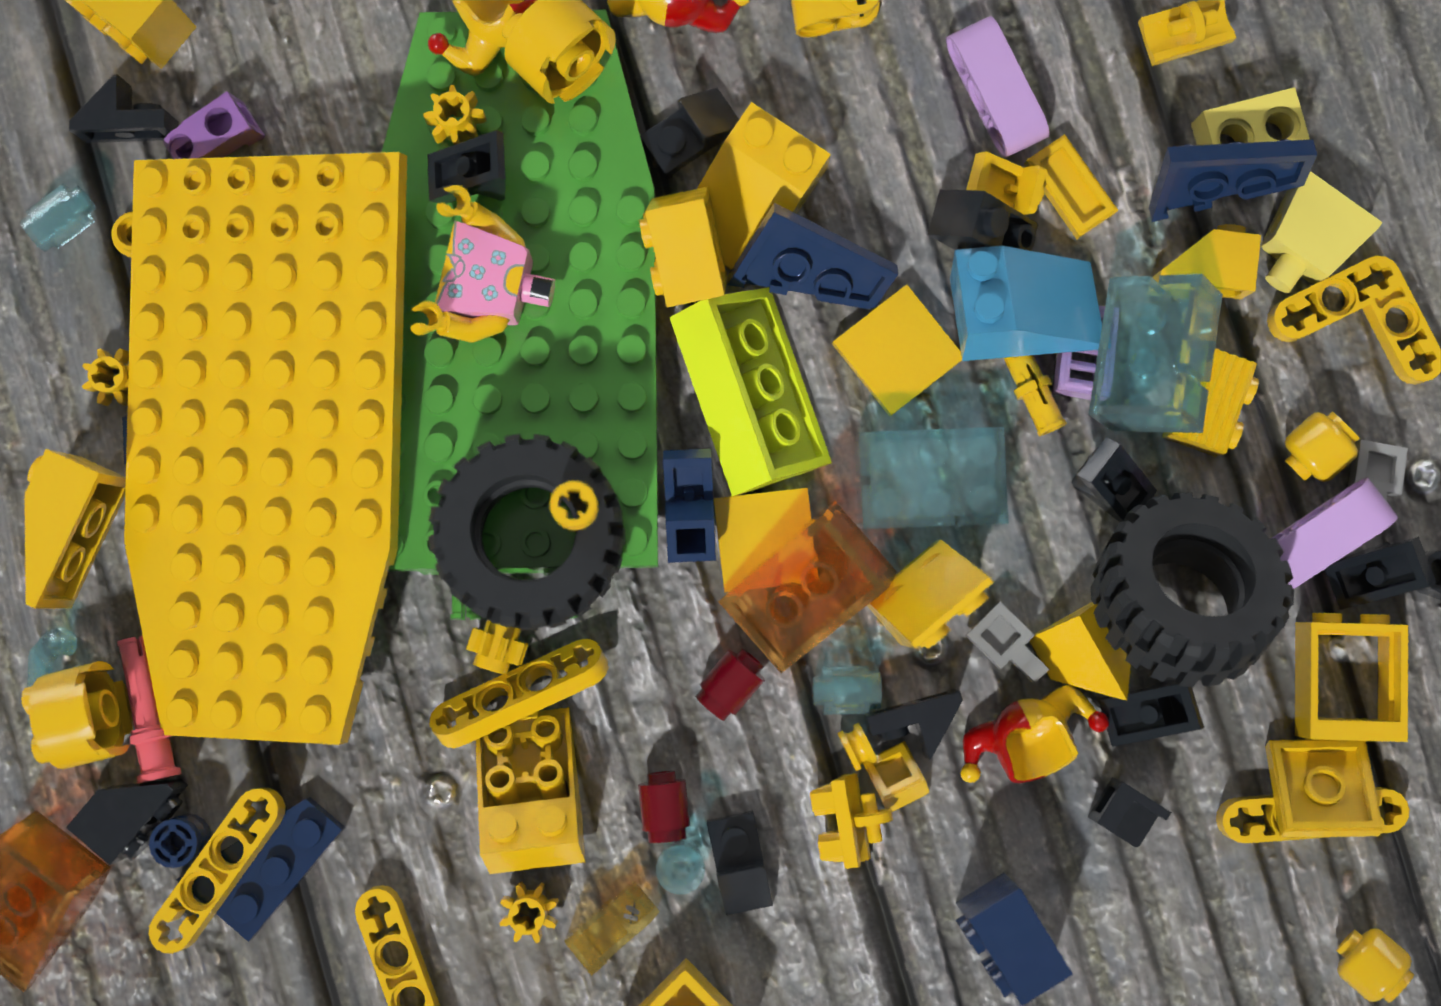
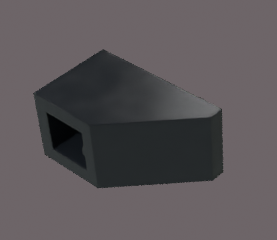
M939 190L927 235L954 250L1008 246L1031 251L1035 244L1038 223L986 191Z
M182 779L142 784L113 785L99 789L66 828L108 865L126 858L132 861L148 846L150 837L147 833L158 820L161 823L169 820L180 808L183 801L179 796L188 784Z

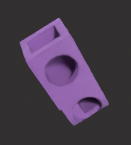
M226 91L182 121L181 125L164 138L163 144L173 159L226 157L245 144L251 146L266 136L245 103Z

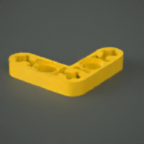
M1377 255L1370 257L1280 301L1271 308L1268 314L1267 325L1272 335L1281 341L1292 342L1362 309L1395 374L1400 380L1407 384L1416 385L1433 380L1441 372V348L1399 267L1386 256ZM1371 271L1373 273L1381 271L1384 280L1379 282V286L1374 284L1359 292L1357 291L1354 283L1372 274ZM1326 287H1336L1344 294L1345 303L1342 310L1336 312L1325 307L1322 301V293ZM1310 306L1313 314L1298 321L1296 328L1293 325L1284 326L1282 319L1288 315L1287 310L1291 314ZM1390 308H1399L1406 314L1408 325L1404 332L1396 333L1387 326L1385 318ZM1416 335L1418 340L1409 343L1407 346L1400 348L1397 342ZM1424 354L1427 363L1422 366V369L1413 370L1409 362L1415 358V355L1420 356Z

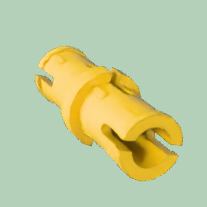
M1034 355L1003 358L1017 386L1014 390L1017 400L1023 399L1038 431V436L1049 434L1065 426L1067 422L1063 419L1049 389V386L1052 385L1049 375L1043 376Z

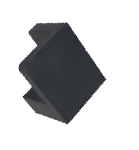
M1112 777L1088 815V818L1130 845L1139 847L1156 819L1160 817L1167 821L1172 812L1123 781Z

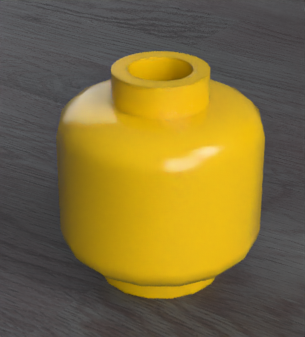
M1333 411L1328 416L1315 412L1286 437L1285 445L1291 455L1285 462L1304 481L1313 475L1319 481L1328 482L1357 457L1358 449L1354 443L1360 438Z
M1378 928L1370 929L1363 935L1354 929L1336 949L1342 956L1337 967L1339 976L1370 1002L1385 999L1390 1003L1407 987L1414 977V973L1409 970L1412 963L1409 953Z

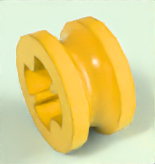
M570 481L560 485L553 492L550 500V510L556 521L564 528L582 530L590 526L596 519L598 501L593 491L586 484ZM570 493H580L582 502L589 504L585 514L581 511L578 512L580 516L578 519H569L567 510L560 507L564 497L569 501L571 500Z
M859 722L853 725L851 732L845 733L842 730L837 733L855 771L861 769V764L864 761H870L871 763L877 761L875 753Z

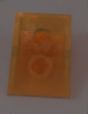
M834 500L786 540L718 602L777 670L783 673L886 591L897 571Z
M37 810L0 835V974L22 992H26L33 985L90 907L111 869L108 864Z

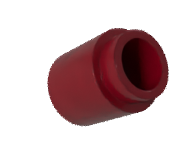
M743 648L738 654L729 649L699 684L702 689L695 697L713 715L725 721L731 713L736 715L765 681L759 673L764 666Z
M673 770L647 773V782L638 784L642 830L648 832V842L667 843L686 839V827L690 826L686 779H676V774Z

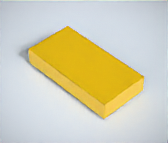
M1065 134L1025 161V167L1039 165L1047 169L1044 181V194L1076 240L1118 211Z

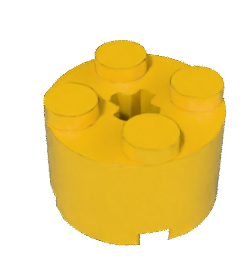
M537 0L523 14L513 15L506 22L502 30V35L507 40L505 46L506 62L548 103L555 104L553 98L560 97L566 102L574 99L591 86L604 70L599 61L605 50L612 55L616 43L613 29L582 0Z
M96 661L42 675L34 682L33 686L24 688L21 700L24 710L29 715L34 736L31 741V750L37 762L41 764L49 762L56 768L68 769L120 756L128 750L130 744L123 745L124 737L134 729L128 692L122 680L113 682L107 671L115 670L110 664L104 661Z

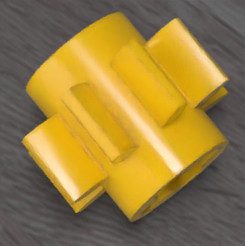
M450 85L449 92H445L440 96L434 93L430 95L434 103L433 111L423 113V117L427 125L436 126L433 129L432 136L437 144L443 142L445 138L456 145L470 138L478 137L476 124L486 122V116L482 109H474L478 100L473 91L464 96L457 92L454 85ZM452 114L458 118L463 115V117L459 121L453 117L447 120V118Z
M101 348L97 349L98 358L91 364L83 363L82 365L88 371V381L82 385V388L90 392L100 391L97 396V403L109 406L113 397H115L119 404L128 406L129 352L119 348L113 358L108 351ZM117 369L120 373L114 376L113 370ZM113 379L115 385H109L108 381Z
M489 620L486 621L484 630L472 627L466 650L476 652L473 665L504 675L508 674L510 664L522 665L528 643L518 641L521 629L515 627L507 628Z
M521 881L516 886L517 899L504 896L500 902L503 907L510 910L508 915L501 919L499 925H510L516 931L514 934V942L516 943L521 939L522 935L530 934L533 940L539 943L542 939V925L548 928H555L558 921L555 917L548 914L549 910L557 906L559 900L558 898L548 900L542 894L545 885L542 882L535 890L527 891L525 884ZM524 902H527L529 908H539L540 911L534 922L531 921L529 916L520 917L519 911L523 907Z

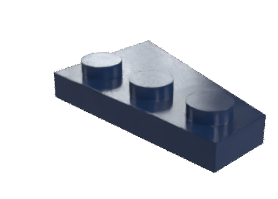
M1284 139L1273 142H1232L1214 145L1187 144L1167 147L1149 205L1151 221L1168 219V210L1189 205L1194 206L1195 212L1213 208L1212 201L1238 194L1240 198L1247 200L1304 186L1317 157L1314 140Z
M774 203L728 274L727 285L744 288L745 283L769 287L770 293L787 295L788 291L815 295L818 301L874 310L898 276V265Z
M311 797L304 799L285 811L282 822L216 912V915L248 942L252 940L346 827ZM251 832V834L256 838L257 834ZM238 840L221 851L225 861L235 864L242 858L244 850L242 842ZM184 875L177 878L176 881L179 882ZM199 876L192 885V894L205 904L212 900L215 893L213 882L205 876Z

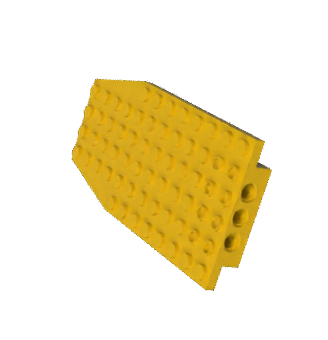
M400 152L134 160L124 543L160 727L164 730L165 735L341 745L349 741L363 686V681L360 679L366 657L371 655L375 637L371 635L378 609H383L387 588H384L388 569L390 565H394L398 550L407 156Z

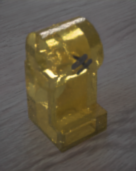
M634 881L616 896L610 897L567 933L564 943L590 975L593 976L607 963L609 958L641 932L660 911L637 882Z

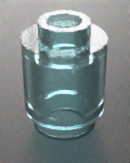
M63 183L26 210L28 216L22 219L20 224L31 240L43 251L46 252L53 246L59 249L95 222L91 212L96 209V206L79 186L71 190Z
M868 666L822 667L821 676H813L812 678L813 705H822L823 715L869 714L870 709H881L880 671H869Z
M688 839L667 843L660 851L656 864L657 879L662 887L674 894H687L701 884L705 874V856L701 848ZM677 861H683L688 864L690 872L687 875H677L671 871V866Z

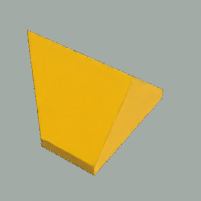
M1091 602L1035 633V636L1029 641L1036 656L1048 667L1049 670L1046 673L1050 680L1128 701L1131 664L1125 660L1127 654L1121 648L1114 650L1105 638L1109 632L1108 628H1100L1093 613L1098 604Z

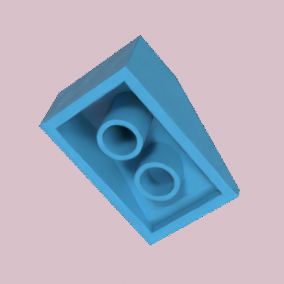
M1008 246L955 250L950 283L962 361L1100 350L1105 348L1106 343L1091 262Z

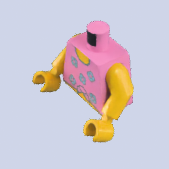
M459 185L445 187L444 190L455 196L457 206L455 209H452L445 203H439L436 206L437 211L445 217L460 215L462 222L454 221L435 303L424 301L412 308L415 312H423L427 316L429 323L428 325L415 323L410 326L411 331L421 336L436 329L440 336L474 343L502 333L507 325H518L524 302L550 307L555 291V279L531 274L533 259L529 249L525 246L524 239L500 216L477 202H471L470 195L464 187Z

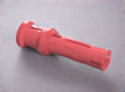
M139 636L138 639L131 637L117 641V647L120 650L135 729L130 731L131 736L128 738L129 743L136 747L141 773L136 777L137 784L181 775V767L175 766L170 742L171 736L165 735L164 730L160 727L143 636Z

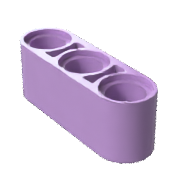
M988 16L946 37L947 49L952 62L1001 156L1006 158L1049 137V127L1044 113L1000 26L993 17Z
M1368 477L1355 482L1271 538H1276L1284 551L1280 557L1281 561H1288L1293 579L1288 585H1292L1293 589L1300 586L1383 532L1398 519V516Z

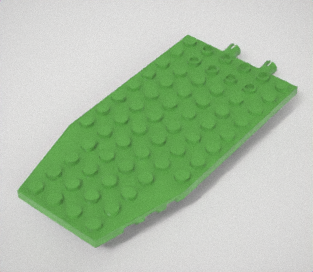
M593 10L610 26L606 10ZM420 12L382 152H400L407 156L398 550L394 565H390L388 571H418L424 575H439L434 566L437 564L435 554L430 551L428 536L433 535L434 525L429 522L431 506L438 507L441 496L437 493L443 479L451 481L457 473L453 466L463 456L469 461L479 454L478 446L488 441H491L494 446L505 443V436L520 434L523 439H533L534 434L550 436L552 442L562 444L565 441L576 447L584 457H590L600 467L606 479L609 480L623 513V524L626 532L625 545H623L621 554L623 560L620 568L659 567L656 294L650 272V267H654L656 257L653 247L645 248L639 220L644 219L643 213H645L649 203L655 198V190L616 45L612 55L605 50L599 61L604 70L591 86L574 99L566 102L560 97L553 98L555 104L548 103L506 62L505 48H501L489 66L477 76L462 72L443 55L433 54L428 48V40L432 34L441 33L447 37L449 44L464 48L469 37V29L458 12ZM450 85H454L457 92L464 96L471 91L476 94L478 103L474 109H482L486 116V122L476 124L478 136L495 130L504 133L505 200L500 201L475 194L470 196L471 202H477L500 216L524 239L525 246L529 249L533 259L531 274L555 279V291L550 307L524 302L518 325H507L502 333L474 343L440 336L436 329L425 335L418 336L411 331L410 327L415 323H423L425 325L429 323L427 316L423 312H415L412 308L424 301L435 303L454 221L462 222L460 215L453 217L442 216L437 211L436 206L438 203L429 201L427 155L454 144L446 138L443 142L437 144L432 136L433 129L436 126L427 125L423 113L433 111L434 103L430 95L434 93L440 96L445 92H449ZM452 114L447 118V120L453 117L459 121L463 117V115L458 118ZM457 200L447 203V205H449L452 209H455L457 206ZM524 488L514 491L503 497L488 514L482 532L483 546L490 562L503 574L544 573V575H549L562 566L569 557L574 546L576 530L564 528L554 518L550 510L552 492L541 488ZM562 500L560 507L567 510L569 519H574L571 510ZM452 595V614H450V619H482V616L472 612L471 609L460 603Z

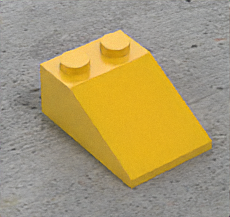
M753 102L749 104L724 141L697 188L708 187L724 265L730 270L774 203L796 214L799 212L828 169L831 156L829 152Z
M46 449L43 456H39L31 465L27 480L30 483L24 493L26 605L35 609L72 608L125 498L126 477L83 457Z

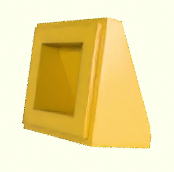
M905 741L875 755L877 758L876 762H863L885 809H891L893 812L929 793L926 780Z

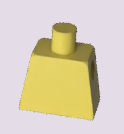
M1310 171L1304 186L1287 190L1262 241V249L1277 259L1265 279L1275 289L1284 293H1290L1300 277L1309 283L1316 284L1328 278L1383 222Z

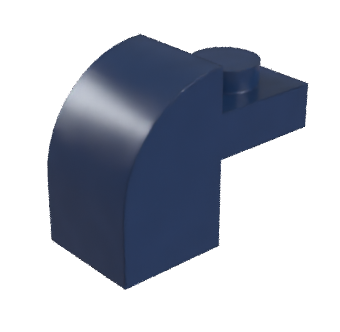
M711 448L663 451L668 563L716 561Z

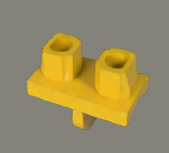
M1224 0L1191 1L1175 8L1141 17L1138 21L1152 66L1229 44L1236 39L1234 29L1227 18Z
M857 773L842 775L831 781V783L810 791L812 811L815 816L836 814L838 825L837 831L822 832L818 835L820 859L822 861L844 862L845 869L858 868L861 866V862L871 859L869 843L883 841L880 824L893 821L892 810L877 809L875 793L861 795Z

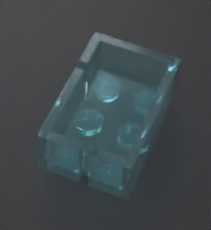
M1203 274L1160 275L1159 283L1151 276L1110 277L1088 413L1109 430L1203 433L1209 391L1200 383L1210 382L1223 296Z
M1004 427L859 432L855 437L856 480H866L870 476V485H861L857 489L859 531L949 528L955 526V516H961L957 518V528L1001 526L1009 523Z

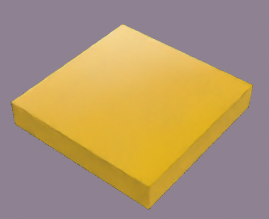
M907 284L832 342L835 349L889 417L962 361L961 351Z
M808 488L714 498L724 593L819 582Z
M1268 741L1265 749L1280 837L1379 836L1384 831L1366 741Z

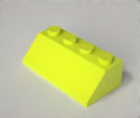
M769 287L701 300L669 317L732 496L760 489L832 463L773 294L769 292Z

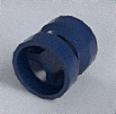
M188 813L163 821L155 827L150 835L149 848L151 855L157 863L164 867L177 868L194 861L212 837L210 827L203 818Z

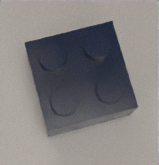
M1005 873L1000 874L956 902L963 914L956 919V922L978 955L984 951L987 953L988 957L982 960L981 963L1004 998L1013 994L1021 1006H1024L1073 975L1022 890Z

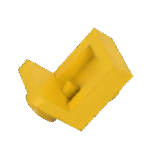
M987 151L976 153L966 190L986 191L1023 215L1034 214L1044 195V181L1047 169L1039 165L1023 168Z

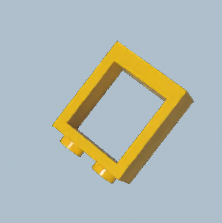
M1312 613V622H1295V736L1316 740L1408 742V625L1390 624V615L1360 614V624L1342 623L1341 613ZM1318 635L1378 636V719L1318 717Z

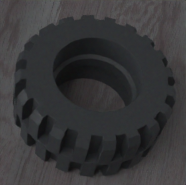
M520 434L505 436V443L494 446L491 441H488L478 446L479 454L469 461L463 456L453 466L457 473L451 481L443 479L437 493L441 496L438 507L431 506L429 522L434 525L433 535L428 536L430 551L435 554L437 564L434 566L441 580L445 581L450 587V593L460 603L471 609L472 612L507 628L515 627L521 630H538L540 627L547 626L551 628L566 624V620L576 615L580 617L592 609L590 605L599 596L604 597L611 587L609 583L615 573L619 572L623 560L621 554L623 545H625L626 532L620 503L609 480L606 479L600 467L590 457L586 458L580 454L578 449L565 441L562 444L552 442L550 436L534 434L533 439H523ZM570 481L584 483L593 491L598 501L596 519L590 526L582 530H576L573 549L564 564L556 571L542 578L521 580L503 574L490 562L484 550L482 532L488 514L503 497L524 488H541L553 493L560 485ZM570 493L571 500L569 501L564 497L563 501L571 510L573 518L578 519L580 518L578 512L581 511L585 514L589 504L582 502L580 493Z
M1174 493L1171 500L1168 499L1167 495H1160L1149 499L1146 505H1137L1129 511L1123 522H1119L1099 557L1092 574L1095 580L1090 587L1091 601L1094 604H1098L1093 613L1100 628H1108L1109 632L1105 638L1113 649L1121 648L1127 654L1125 660L1136 669L1139 665H1142L1151 670L1150 677L1163 682L1167 677L1175 678L1176 685L1194 687L1198 680H1201L1202 685L1206 687L1220 685L1225 679L1234 680L1244 674L1251 665L1258 661L1285 627L1290 617L1288 610L1294 603V589L1292 585H1288L1293 579V575L1288 561H1281L1280 559L1284 551L1276 538L1269 539L1264 533L1267 530L1266 526L1257 518L1252 521L1243 515V508L1234 503H1231L1229 507L1218 503V497L1206 494L1197 499L1193 498L1192 493ZM1171 563L1188 566L1199 571L1219 589L1225 600L1228 614L1205 616L1182 608L1172 601L1161 589L1154 575L1153 566Z

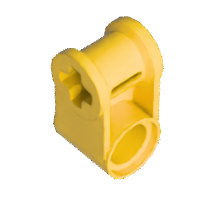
M791 0L796 34L800 37H817L834 31L865 27L876 19L879 13L880 1L863 0L866 1V4L857 5L856 0Z

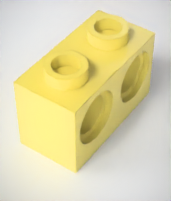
M1295 87L1205 110L1191 123L1197 145L1221 144L1220 134L1229 135L1235 142L1242 143L1279 141L1268 135L1266 123H1273L1280 129L1282 134L1281 140H1310Z

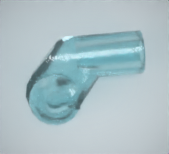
M59 628L48 630L31 648L28 654L27 687L33 686L40 676L53 673V663L58 659L59 655L71 656L75 653L77 637L73 631H60Z

